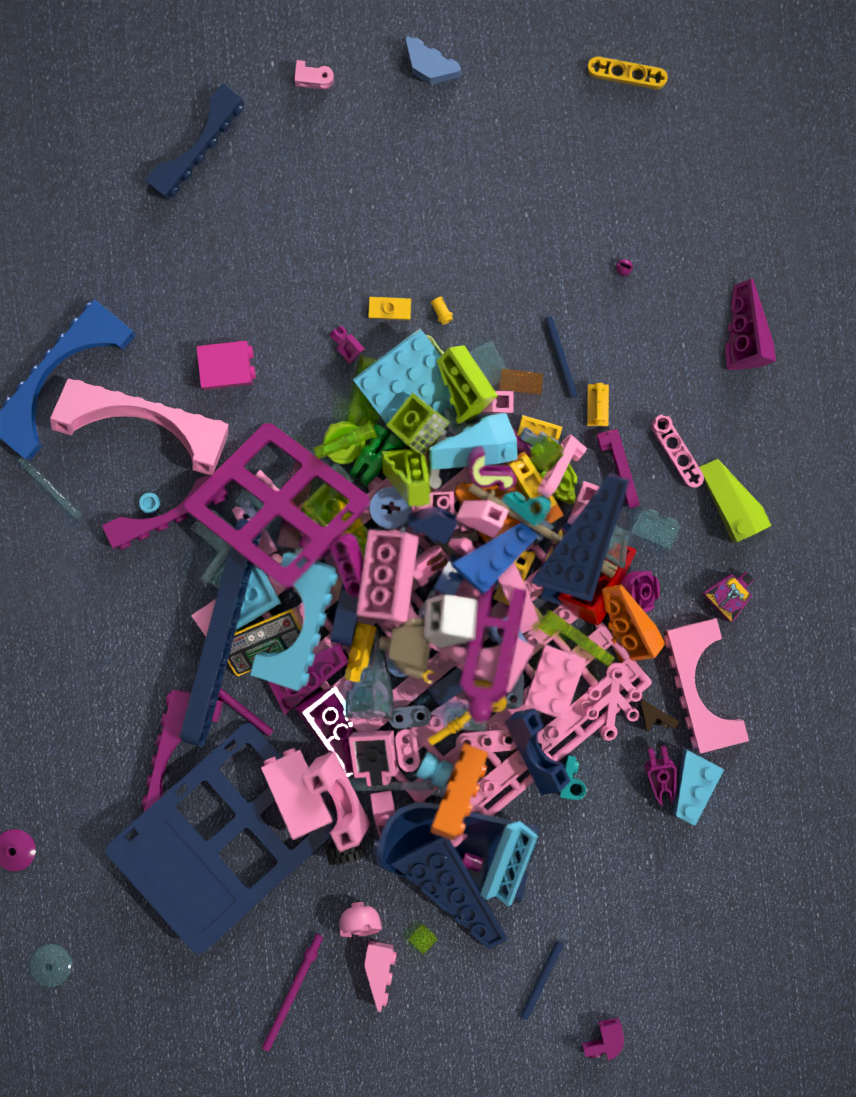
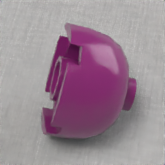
M632 571L622 579L620 585L624 587L644 612H649L655 607L653 605L655 599L658 600L660 596L659 581L650 571Z

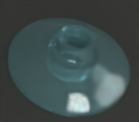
M55 944L44 945L37 949L30 961V971L33 978L38 983L48 987L62 984L69 977L72 970V960L69 953L63 947ZM46 964H51L53 969L47 970Z

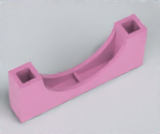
M717 618L666 630V635L663 636L666 648H670L672 655L669 656L671 668H675L677 676H674V681L677 689L680 688L682 693L679 700L682 709H686L687 712L685 723L687 729L692 731L693 737H690V742L693 750L696 749L698 753H704L749 741L744 720H726L715 716L704 706L696 690L695 669L699 657L710 644L722 639Z

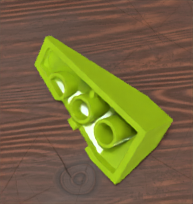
M719 459L699 467L733 543L748 538L771 526L761 504Z

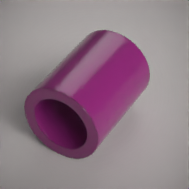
M465 852L462 860L468 869L479 872L484 858Z

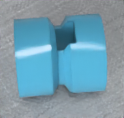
M427 752L415 776L425 781L430 779L432 785L443 789L454 765L445 760L439 761L438 756Z

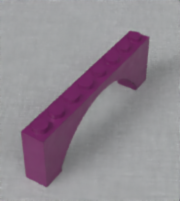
M174 689L172 693L167 695L165 705L168 706L167 714H163L161 726L164 727L162 734L158 735L156 746L159 747L157 755L154 754L151 763L154 770L153 774L149 775L146 787H149L148 796L144 795L142 801L144 812L163 796L164 772L172 752L181 742L180 733L191 695L190 692ZM217 700L212 719L214 722L220 719L223 700Z

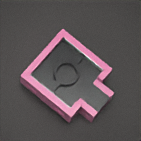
M394 730L354 732L349 737L354 777L361 778L366 776L367 786L388 785L392 780V776L399 772Z

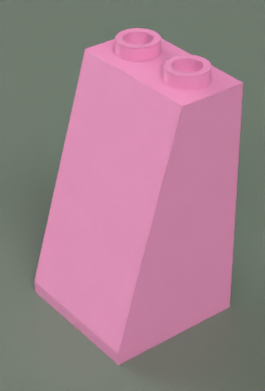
M292 748L283 752L284 757L276 760L274 756L263 761L264 766L261 769L292 839H295L332 822V819L320 793L311 796L302 778L308 770V766L301 751H295Z

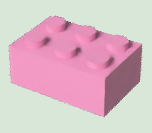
M544 645L523 704L565 720L586 659Z

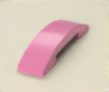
M513 562L498 578L509 605L514 588L526 590ZM527 590L520 626L522 634L541 625Z

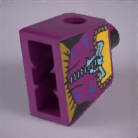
M747 572L743 573L738 579L734 575L729 574L701 594L728 622H733L752 597V594L746 588L754 579Z

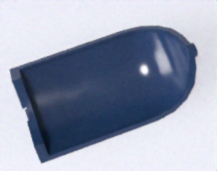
M412 803L399 808L387 820L381 833L380 841L375 840L373 853L377 854L375 860L377 865L385 871L406 878L400 870L395 869L391 865V861L439 836L432 833L431 829L440 805L434 803ZM470 812L469 817L464 816L462 821L463 824H466L462 834H467L468 837L455 848L462 859L465 852L484 858L479 872L468 869L480 891H482L505 827L516 822ZM523 823L538 835L540 827ZM523 833L522 840L524 846L528 844L529 838ZM537 840L535 842L534 848L532 850L527 865H529V862L532 861V857L537 845ZM517 850L515 855L517 862L520 863L522 858L520 851ZM513 867L509 870L511 880L515 878ZM526 870L513 902L521 903L528 876V871ZM503 885L501 892L508 896L507 886Z

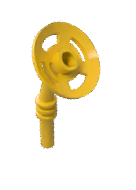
M475 679L474 681L476 687L490 688L493 686V684L485 680ZM505 697L493 704L492 712H501L505 709ZM468 710L459 718L456 716L455 720L452 719L451 723L448 722L447 726L429 737V743L433 746L450 733H456V730L459 731V727L463 728L464 724L471 719Z

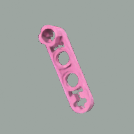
M663 415L657 416L651 423L653 433L684 483L690 488L699 487L704 481L703 473L672 425L671 418ZM658 420L666 423L664 426L665 430L658 428ZM671 430L672 433L662 439L661 435ZM673 437L677 440L678 445L675 449L667 447L666 441L668 438ZM680 455H685L688 458L687 466L682 467L678 464L677 458ZM691 465L694 467V469L690 470L691 473L699 476L697 484L689 482L691 478L689 472L683 473V470L688 469Z
M571 434L560 444L537 490L545 498L550 497L556 490L570 460L573 459L576 462L586 452L587 448Z

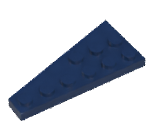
M612 474L607 475L530 583L592 602L628 488L629 479Z

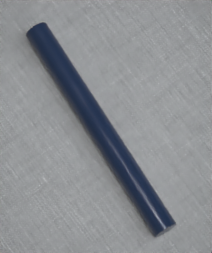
M553 317L545 318L569 397L577 396L576 388Z
M556 941L520 1015L521 1018L528 1020L564 946L562 942Z

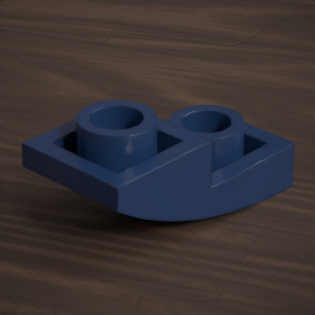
M455 553L452 554L433 590L442 595L455 596L464 578L451 565L462 557Z

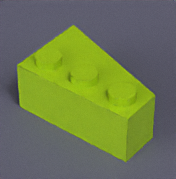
M414 449L382 452L383 473L408 506L420 507L431 505L430 483L425 454L421 455Z

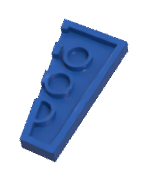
M519 523L454 562L451 567L483 595L538 535L527 525Z

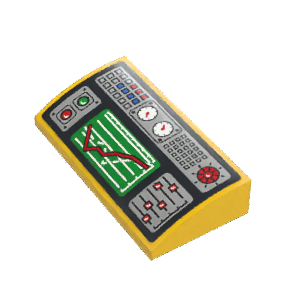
M296 607L235 632L228 663L237 677L252 670L255 656L261 651L267 653L282 652L289 649L296 642L303 628V622Z

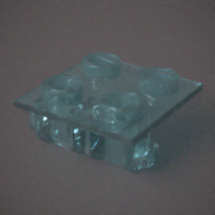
M492 340L469 352L492 387L511 377Z

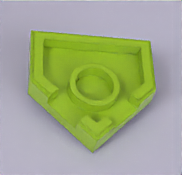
M570 463L552 496L571 505L575 503L576 494H574V489L577 484V475ZM547 470L539 474L542 480Z

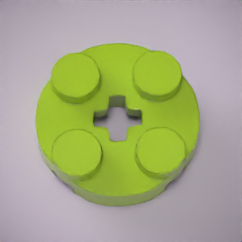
M350 422L331 424L323 437V448L326 454L339 464L353 462L365 446V438L360 428ZM346 438L349 444L342 448L339 441Z

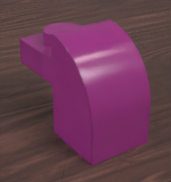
M618 1017L598 1022L602 1039L582 1043L585 1057L597 1058L602 1053H605L607 1059L611 1060L621 1052L624 1045V1034Z

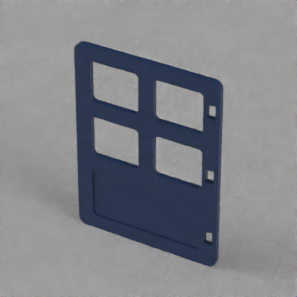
M251 723L241 725L106 847L107 856L196 954L204 953L332 836L331 831L337 824V819L327 809L332 822L314 829L294 849H289L261 818V813L275 801L270 787L266 788L252 802H247L219 771L220 765L245 743H250L264 760L274 756L276 760L281 758L279 753ZM235 740L238 746L228 753L224 748L231 741ZM202 781H207L235 812V817L208 841L200 836L176 808V805ZM185 783L189 789L179 797L174 792ZM135 828L139 834L129 842L125 836ZM245 828H249L277 859V864L250 888H247L218 856V852Z

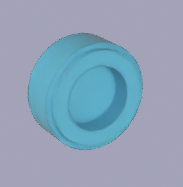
M145 493L139 500V506L143 512L153 514L159 510L161 501L156 494Z

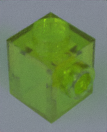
M549 435L541 442H536L531 448V462L538 470L543 469L546 473L564 456L563 447Z

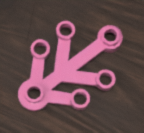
M618 662L609 665L606 671L607 676L595 686L589 687L587 691L592 700L599 699L596 703L585 709V715L588 719L595 720L599 716V711L608 704L606 723L599 728L600 735L607 741H611L617 736V729L614 726L617 703L624 710L628 720L636 721L639 718L637 709L631 707L619 693L620 684L628 691V696L632 701L637 702L642 698L641 691L634 687L626 678L627 668ZM620 671L618 676H614L615 672ZM611 684L610 691L600 698L602 695L601 691ZM594 690H598L596 695H591ZM634 692H638L636 697H632ZM591 710H595L593 715H589ZM631 712H635L634 716L629 717ZM608 731H613L610 735H606Z

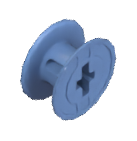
M385 487L373 496L370 503V513L373 520L379 526L385 529H398L407 522L408 514L412 513V506H408L394 487ZM390 503H394V507L401 508L400 512L393 511L392 514H388V510L382 509V505L389 506Z

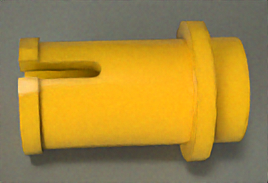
M438 297L431 301V305L438 316V322L445 325L453 320V314L449 312L443 297Z

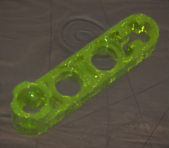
M548 610L537 625V628L551 638L557 630L608 667L615 660L610 653L551 610Z

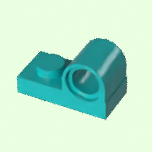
M514 491L504 496L502 502L534 527L542 524L551 509L549 499L544 496H537L528 501H525L526 498L522 494ZM536 502L539 503L541 507L540 512L537 511L535 508Z
M566 755L564 768L571 782L558 795L565 799L579 800L585 796L586 786L580 779L573 777V773L577 774L579 762L576 761V756ZM573 784H580L581 790L577 794H572L570 787Z

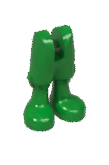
M377 424L372 427L373 438L370 444L361 449L360 455L349 475L356 480L366 468L367 470L360 480V483L365 487L383 469L382 452L404 450L407 446L396 436L390 434ZM386 440L380 452L375 454L382 441Z

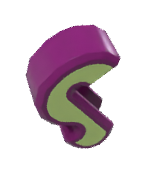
M482 446L475 447L470 452L467 458V470L470 479L476 486L488 488L497 483L500 490H508L515 485L516 477L510 466L484 465L485 451Z

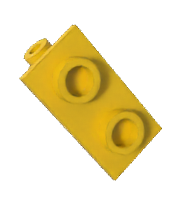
M603 383L588 384L587 426H608L609 385H603Z

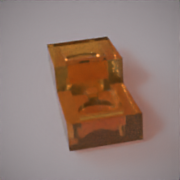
M501 369L500 391L542 395L544 374Z

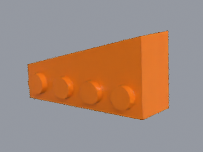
M464 743L432 826V833L455 841L457 835H462L466 825L462 821L464 816L469 817L473 805L469 804L472 796L475 798L480 788V785H477L479 777L483 778L487 766L484 765L488 752Z

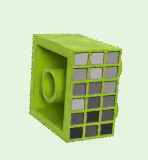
M412 392L386 426L407 445L421 455H424L449 424V421Z

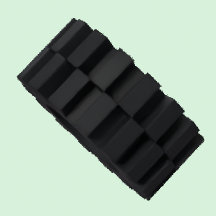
M362 840L358 845L343 851H339L335 841L325 846L328 863L331 866L351 863L365 856Z

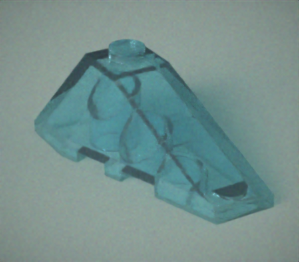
M379 630L375 632L367 668L364 667L360 682H353L351 691L348 690L345 718L377 720L393 718V692L385 650L379 647L382 637Z

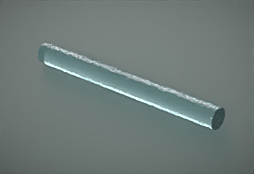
M23 457L18 460V463L76 520L83 515L28 460Z
M431 781L390 782L388 785L367 786V782H351L354 791L433 790Z

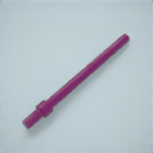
M316 933L310 948H307L303 955L305 958L262 1046L266 1051H270L312 961H315L318 955L317 950L324 938L320 934Z

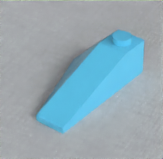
M506 413L486 416L480 419V422L476 425L468 426L463 429L462 433L455 437L450 436L430 448V468L432 470L467 467V458L470 452L479 446H482L485 451L484 465L517 460V439Z

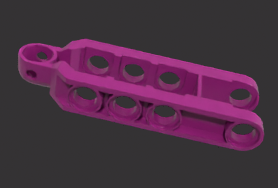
M494 584L483 595L481 593L479 595L475 639L469 642L461 685L470 697L468 714L474 722H486L490 718L493 704L504 698L507 694L526 601L525 589L514 588L507 620L490 618ZM488 626L505 629L494 684L490 688L476 687L474 681L476 671L479 672L478 662L480 652L484 648L482 643L485 630L488 629Z

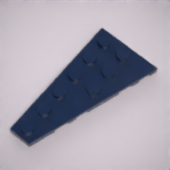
M438 836L391 861V865L395 869L400 870L410 882L415 883L425 895L445 912L447 911L452 915L455 921L466 927L470 934L488 949L508 940L486 899L480 895L479 887L450 839Z

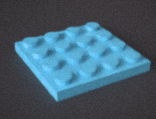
M420 328L353 379L386 424H388L412 392L428 403L440 415L445 414L454 407V404L451 405L449 398H451L448 386L444 385L437 364V360L441 356ZM394 433V435H395L398 439H400L402 442H404L399 436H397V435Z

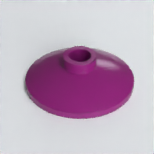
M12 829L0 835V866L8 871H20L28 867L36 854V846L32 837L19 829ZM10 848L16 850L15 855L10 854Z

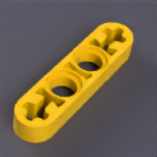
M603 57L592 58L587 67L589 75L593 78L651 89L663 88L668 79L664 69ZM599 63V67L605 69H599L598 72H595V68L591 66ZM610 65L608 68V74H604L606 66ZM619 66L622 68L623 74L615 76L612 74L611 69ZM640 70L643 73V78L635 80L632 77V72ZM647 72H650L649 77L653 78H649L648 82H646ZM656 74H659L660 79H663L659 83H656V79H654Z

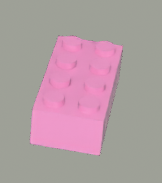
M369 530L357 615L407 622L418 537L407 533Z

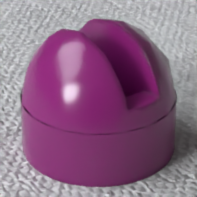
M621 259L616 265V272L620 276H628L633 270V264L628 259ZM622 263L626 266H629L630 269L620 266V264Z

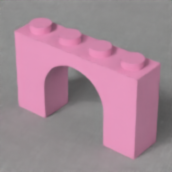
M335 751L317 757L302 778L311 796L328 790L331 794L338 816L337 824L331 831V835L339 851H343L358 845L371 823Z

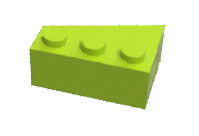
M464 345L448 348L437 360L444 385L448 386L451 398H449L451 405L454 404L458 416L456 417L457 424L473 421L498 396Z

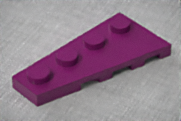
M339 643L315 654L312 666L308 667L307 671L309 674L308 683L298 691L268 681L284 715L348 663Z

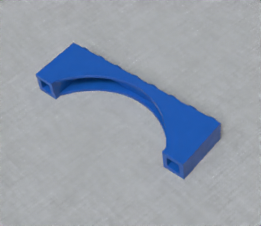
M95 299L92 302L89 301L84 306L82 315L79 318L73 319L69 325L70 329L66 334L62 333L57 338L55 347L52 350L46 351L42 357L44 360L39 366L35 365L31 369L28 379L22 381L16 387L17 392L12 398L8 397L2 404L3 408L0 411V439L26 460L30 461L43 446L39 442L37 433L36 407L41 388L52 370L67 357L85 349L116 346L124 350L136 335L134 331Z

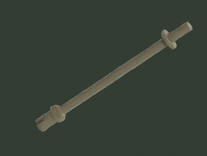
M473 483L470 485L469 492L484 501H491L507 509L508 515L558 544L562 539V536L541 524L535 527L505 503L494 497L495 490L492 489L488 493ZM604 560L601 572L611 578L615 574L617 566Z

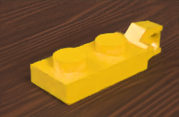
M357 622L345 673L346 680L360 682L364 667L367 668L376 626Z

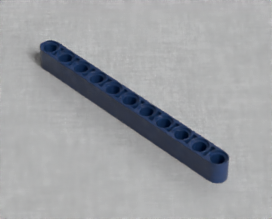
M239 519L235 530L242 529L249 520ZM262 531L252 540V543L257 547L259 546ZM231 546L180 733L181 741L199 747L205 744L209 734L253 564Z

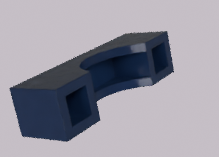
M535 708L515 712L505 721V724L540 794L561 792L571 780L563 764L552 760L542 751L538 742V733L543 724Z

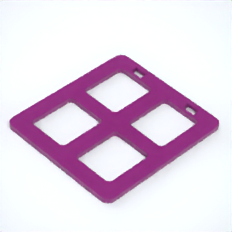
M266 423L186 500L185 509L191 516L284 588H289L324 554L332 542L339 538L368 508L370 500L367 494L271 423ZM267 443H273L302 465V468L279 491L272 490L244 468ZM315 477L321 479L349 501L326 527H321L290 503ZM229 481H235L264 504L240 530H235L205 507ZM348 511L352 515L344 523L341 518ZM276 516L283 518L311 540L310 544L287 567H282L252 543V540ZM304 557L308 561L299 569L296 564Z

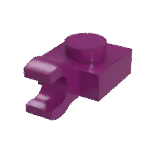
M341 325L337 330L334 329L329 334L339 344L336 349L349 364L353 363L365 350L352 334L347 336L346 329Z

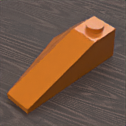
M622 585L604 588L605 608L610 618L608 625L614 637L611 641L615 645L616 641H619L630 654L629 659L632 661L655 658L665 645L657 626ZM616 652V654H617V656H618L620 662H623L624 660H623V659L621 658V656Z

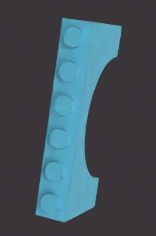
M291 552L284 554L281 566L287 567L298 555ZM303 557L296 566L301 569L308 560ZM316 561L294 584L304 605L302 631L296 642L289 649L277 653L263 651L255 656L250 675L297 691L307 685L309 680L308 667L312 666L315 659V654H313L314 646L319 644L321 634H318L320 626H323L326 620L324 611L332 599V594H330L331 586L336 584L338 574L335 573L337 567Z

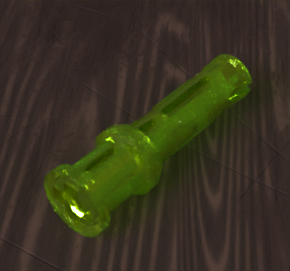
M367 421V424L356 429L354 427L351 428L350 432L313 447L318 460L354 444L359 446L361 442L372 437L374 439L377 438L371 421Z

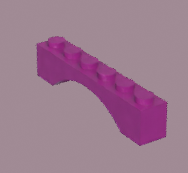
M206 475L196 480L187 497L176 508L166 514L148 519L119 517L102 525L112 548H119L120 551L130 547V542L136 539L142 541L150 537L149 533L155 530L161 532L169 528L168 524L173 521L180 523L186 520L189 514L185 509L186 500L212 475ZM225 486L206 506L211 503L217 505L225 501L224 497L228 495Z

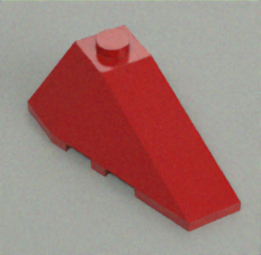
M617 543L607 551L605 560L616 565L617 570L611 578L602 572L600 573L592 602L565 593L560 594L558 597L559 601L581 620L599 626L607 614L603 589L621 584L637 552L636 549Z

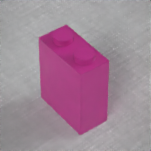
M247 341L197 346L200 382L203 390L253 385V379H256L255 366L251 367L250 359L254 358L253 347L249 346Z

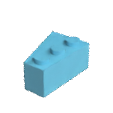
M683 748L673 814L695 826L724 769Z

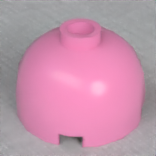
M364 902L352 903V908L346 909L339 921L341 937H352L351 933L358 935V937L378 933L379 930L382 931L379 914L374 908L364 906Z

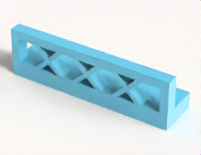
M521 822L505 827L480 894L486 900L496 896L505 905H512L538 837ZM523 833L529 838L526 846H524L522 840ZM517 850L520 851L522 858L520 863L517 862L515 855ZM511 867H513L515 874L514 880H511L509 874ZM503 885L507 886L508 896L501 892Z

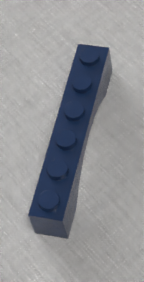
M222 83L210 98L208 122L199 140L189 151L180 157L158 164L145 180L146 183L166 200H169L170 197H175L180 190L179 186L182 182H186L192 176L194 167L204 161L205 153L209 148L213 149L218 143L217 138L222 132L226 133L231 126L230 122L235 116L238 117L243 112V106L245 105L243 99Z

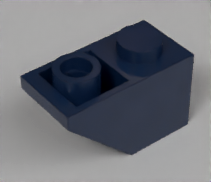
M439 506L412 512L407 516L408 526L412 531L416 533L421 532L436 543L439 541L446 544L458 525V521L455 520L457 516Z

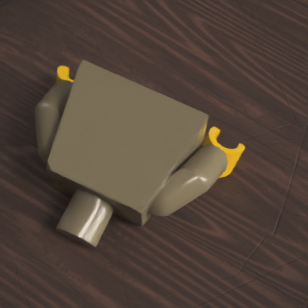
M411 618L407 622L401 623L399 628H394L391 638L381 637L380 649L390 650L389 659L394 660V665L407 676L417 679L422 678L424 682H433L427 680L426 675L428 673L435 674V672L432 670L423 671V669H427L430 642L424 638L426 618Z

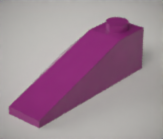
M748 279L734 285L731 303L732 321L731 324H728V331H730L729 342L725 345L727 369L760 368L776 362L774 342L754 280Z
M332 686L311 695L298 705L295 710L328 753L335 751L347 777L354 773L349 737L354 733L352 721H349L346 716V711L348 710L346 701L337 688Z

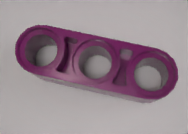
M345 533L333 541L330 548L347 593L352 597H359L365 560L355 536Z

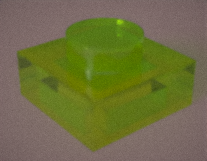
M422 924L408 940L424 954L438 940V937Z

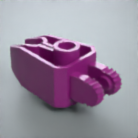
M661 746L662 758L656 760L653 748H649V761L644 765L652 791L660 805H663L662 793L665 790L671 803L674 802L676 796L677 768L674 762L668 758L666 746Z

